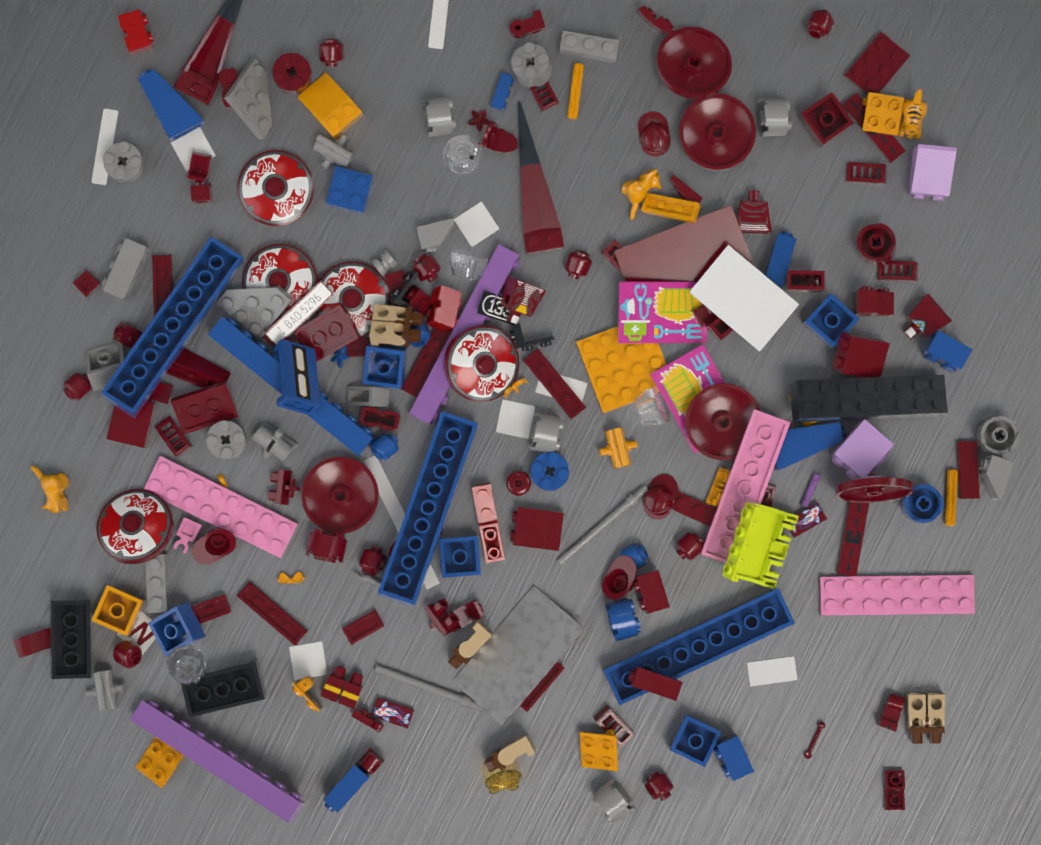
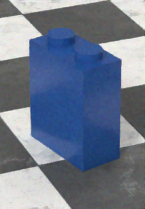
M356 762L323 799L326 802L324 804L326 808L331 812L335 810L338 813L369 779L371 774Z

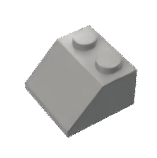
M117 341L84 350L87 376L93 391L104 389L126 358L123 344Z
M994 455L985 456V459L982 458L978 469L981 470L979 475L991 499L999 500L1003 498L1014 462Z

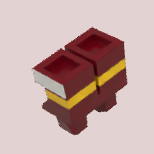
M337 665L333 673L329 675L320 696L337 702L344 686L338 703L355 709L363 688L361 686L363 675L353 672L351 680L348 681L343 679L347 669Z

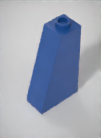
M149 69L140 74L141 77L138 80L171 141L205 125L204 120L155 69L152 71Z
M782 231V234L778 233L776 235L764 273L780 289L783 288L797 239L793 237V234Z
M837 422L789 429L775 463V471L786 468L842 442L843 437H845L844 426Z

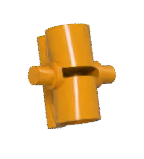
M622 427L605 431L608 445L599 449L600 456H611L614 469L631 465L628 452L633 448H637L636 440H625Z

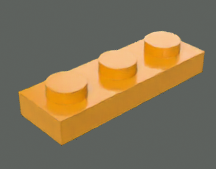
M647 193L641 211L646 214L695 223L701 205L697 202Z

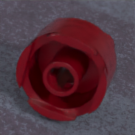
M282 54L274 63L272 70L273 78L277 86L284 93L296 95L310 86L312 70L308 61L300 54ZM295 70L297 75L290 77L289 72Z
M882 223L870 224L859 232L857 247L862 260L870 265L882 266L893 258L896 252V239L893 231L887 225ZM880 242V246L873 247V243L877 244Z
M314 529V532H310L305 556L310 557V554H313L312 556H315L314 559L331 563L339 560V564H343L348 542L343 534L333 533V536L327 535L326 531Z

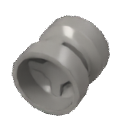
M387 250L383 251L379 258H374L371 261L382 276L387 273L388 269L397 266V263Z

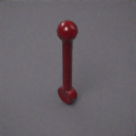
M824 722L818 723V730L808 751L804 753L806 759L812 757L811 752L821 730L825 728Z

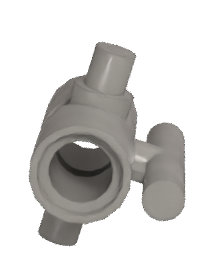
M323 134L318 135L313 150L324 156L321 167L327 169L330 164L336 163L347 169L355 154L344 148L346 136L340 134L338 139L333 141Z
M267 421L252 438L253 441L263 447L264 452L262 456L264 458L274 455L283 462L298 444L286 436L283 429H277Z
M112 670L94 672L95 686L92 689L86 690L87 697L94 696L97 698L99 711L118 708L116 694L125 691L124 683L117 684L113 682Z

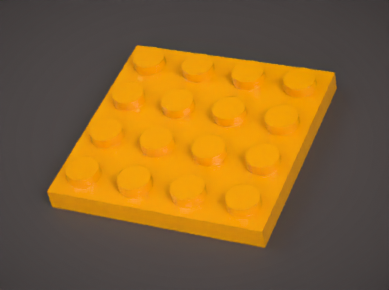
M618 326L576 342L603 414L633 403L634 400L636 402L660 392L650 375L667 365L659 343H618Z

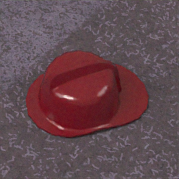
M650 111L645 113L638 122L642 149L650 156L658 157L664 155L671 144L668 122L659 112Z
M662 474L652 479L648 486L649 491L645 494L643 502L646 514L658 520L670 514L678 494V485L675 479L670 475Z
M213 528L194 543L192 547L193 558L201 564H212L234 551L236 538L230 531L222 528Z
M626 555L619 556L610 566L602 582V590L606 597L612 600L620 599L632 591L637 567L631 557Z

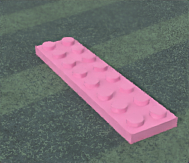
M753 409L704 542L702 555L726 563L729 548L735 537V530L741 519L742 509L745 507L746 502L761 504L791 422Z
M163 456L159 457L143 489L154 492L164 501L218 528L230 531L233 535L279 558H282L298 523Z
M974 575L820 577V615L975 614Z

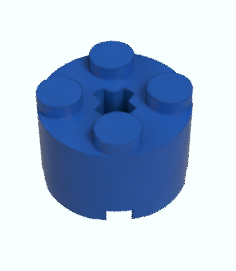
M555 452L542 453L532 463L531 478L534 484L542 490H557L568 479V463L561 455ZM548 466L550 469H555V471L553 472L554 476L552 477L550 475H545V472L547 471L546 467Z
M921 484L913 486L914 493L902 498L901 507L906 518L916 523H928L935 520L943 509L941 494L931 485ZM921 498L923 502H926V506L921 507L918 505Z
M626 598L605 604L615 642L638 636V633L641 632L638 617L634 618L633 616L635 615V607L632 599L628 600Z

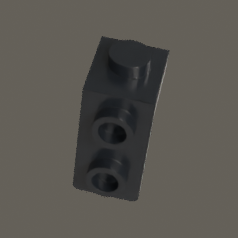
M414 270L407 271L402 277L401 284L390 293L391 297L389 300L398 307H411L401 298L418 277L419 273Z
M520 324L513 325V330L510 331L512 341H516L517 349H522V352L532 350L535 345H540L541 347L551 346V342L555 341V337L552 336L524 342Z

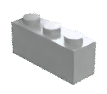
M563 30L559 53L615 63L619 40Z
M125 238L124 242L121 241L117 251L119 254L117 259L114 258L112 260L110 275L104 278L102 287H104V292L127 301L149 248Z
M159 554L145 562L148 613H163L170 610L167 554Z

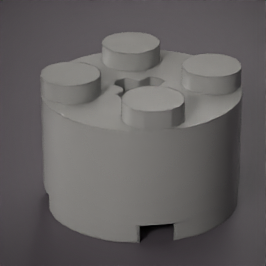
M528 42L514 52L511 66L516 79L521 85L529 88L539 87L550 79L552 64L548 53L543 47Z
M446 96L423 99L422 105L426 104V109L422 110L426 131H430L427 136L434 137L452 134L453 129L456 128L455 118L451 117L450 110L453 109L452 99H447Z
M783 97L760 98L757 104H761V107L756 112L758 131L762 130L763 132L760 136L786 135L787 130H791L792 126L791 119H788V111L790 110L789 100H785Z
M115 143L107 149L103 156L106 172L118 182L132 183L143 174L144 157L130 143ZM123 159H124V160H127V161H126V163H127L126 166L121 165V164H122L121 161H122Z
M535 412L534 416L538 417L537 420L532 421L529 442H533V447L529 446V450L544 453L554 452V450L558 451L560 439L557 438L558 432H562L563 420H560L559 416Z
M995 416L986 419L981 423L977 431L978 445L983 451L991 455L1006 454L1012 451L1019 441V432L1015 422L1005 416ZM1000 432L1001 439L996 440L994 434Z
M220 421L209 429L206 443L214 456L230 460L239 457L245 451L247 436L240 425L232 421ZM230 435L229 440L231 441V443L223 444V437H229Z
M611 778L594 791V798L592 799L598 808L602 807L605 811L604 816L610 824L613 822L618 823L636 809L635 805L631 806L629 804L631 798L619 783L616 785L613 783L615 781L614 778Z

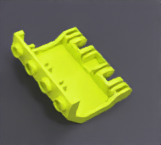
M746 502L741 512L739 525L735 530L733 543L729 548V555L724 564L722 576L735 582L742 579L775 589L777 580L765 577L764 575L779 578L780 574L769 570L771 564L778 567L783 566L784 562L776 559L785 560L790 545L776 540V538L790 542L791 537L781 533L783 528L794 530L795 526L782 522V520L797 524L799 516L759 503Z

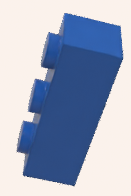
M501 72L491 103L492 109L502 112L506 108L507 102L505 101L506 98H509L511 93L509 89L514 83L512 75Z

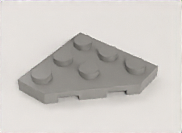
M252 59L243 69L224 99L258 140L264 139L271 129L272 117L267 72L256 59Z
M280 286L229 288L216 304L260 341L266 335L264 331L280 317L294 298Z

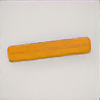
M575 63L573 67L567 118L576 120L578 117L584 65L581 63Z
M954 469L947 470L944 522L946 526H955L958 471Z

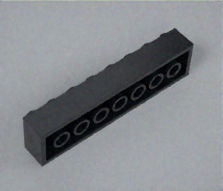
M944 375L796 380L790 384L793 423L940 417L948 413Z

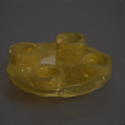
M502 770L490 775L485 781V786L490 794H496L506 789L514 791L519 788L518 783L522 779V774L517 770Z

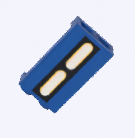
M281 339L273 348V353L279 354L282 395L276 400L277 406L312 415L321 406L315 349Z

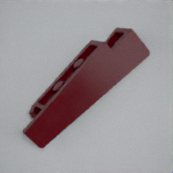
M183 348L166 373L201 388L223 381L227 383L231 375L230 372Z

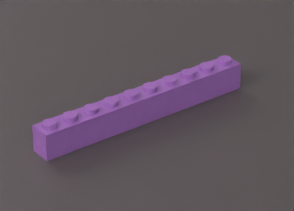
M498 244L410 410V415L429 425L432 422L436 423L440 416L438 410L441 405L445 406L449 399L447 393L450 388L452 389L444 371L446 350L452 339L464 329L471 326L484 325L486 320L490 321V317L477 313L483 290L496 294L495 299L497 295L503 296L501 291L505 287L507 276H510L512 270L516 271L521 262L518 260L519 254Z
M151 699L149 701L141 700L130 718L132 722L288 823L294 822L305 804L304 801L300 800L302 796L294 791L288 792L285 790L286 786L279 781L274 783L269 779L270 776L261 770L257 772L253 769L254 765L246 760L240 761L237 759L238 755L230 750L226 752L221 748L222 745L213 739L209 741L205 738L206 734L198 729L196 731L189 728L191 725L182 719L178 721L174 718L175 714L167 709L161 710L158 708L159 704Z

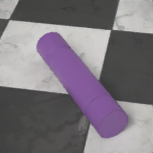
M813 474L800 505L808 507L821 477L820 475Z

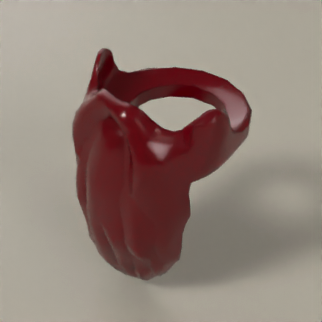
M488 121L482 143H477L481 147L501 153H510L518 148L515 136L505 130L498 129L497 123Z

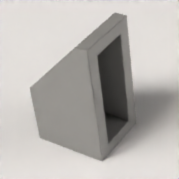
M454 218L416 227L422 251H426V253L438 251L437 248L442 246L455 225Z
M347 386L346 405L388 408L390 389Z

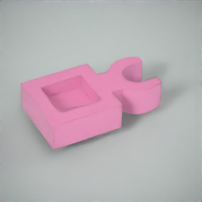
M184 517L176 534L181 538L175 542L174 549H177L179 544H183L185 546L183 553H187L189 550L188 542L195 543L202 525Z

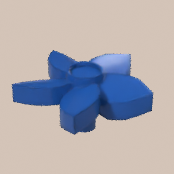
M347 346L335 351V356L330 360L331 362H337L339 368L342 367L343 360L347 361L349 359V356L346 354Z

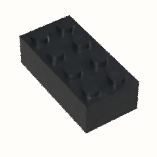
M90 600L49 601L50 678H91Z
M258 661L204 673L203 676L196 675L180 680L189 718L267 698Z

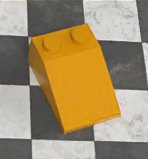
M326 72L297 96L334 140L363 116L362 111Z

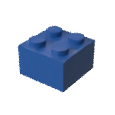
M335 166L326 201L327 206L365 215L374 180L373 176Z
M830 293L803 324L832 349L838 343L842 332L847 333L859 318Z
M937 331L931 335L921 354L925 355L927 361L933 364L937 362L942 365L941 368L952 373V371L962 370L973 349Z
M370 342L366 346L363 384L401 389L405 381L408 347L380 343L379 346H371Z
M478 536L439 539L442 578L481 575Z
M189 602L175 606L148 622L165 657L178 653L206 637Z
M685 714L669 750L705 767L722 732Z
M734 733L717 741L713 751L717 759L722 760L724 764L721 768L725 777H730L732 781H735L754 772L737 734Z

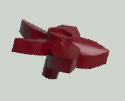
M486 110L481 111L479 114L472 111L474 119L470 120L468 125H476L478 131L481 132L483 125H488L489 121L485 118L487 115Z

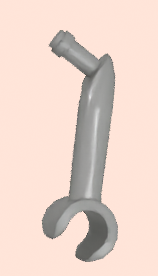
M354 573V576L359 581H369L378 587L381 585V582L371 575Z

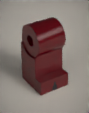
M540 9L533 11L534 17L512 21L509 27L511 35L514 38L520 39L546 31Z
M891 692L888 694L877 723L878 726L897 731L905 697Z
M369 748L359 762L365 770L373 775L384 762V759Z

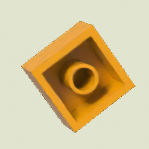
M107 585L91 621L129 636L146 600L113 585Z

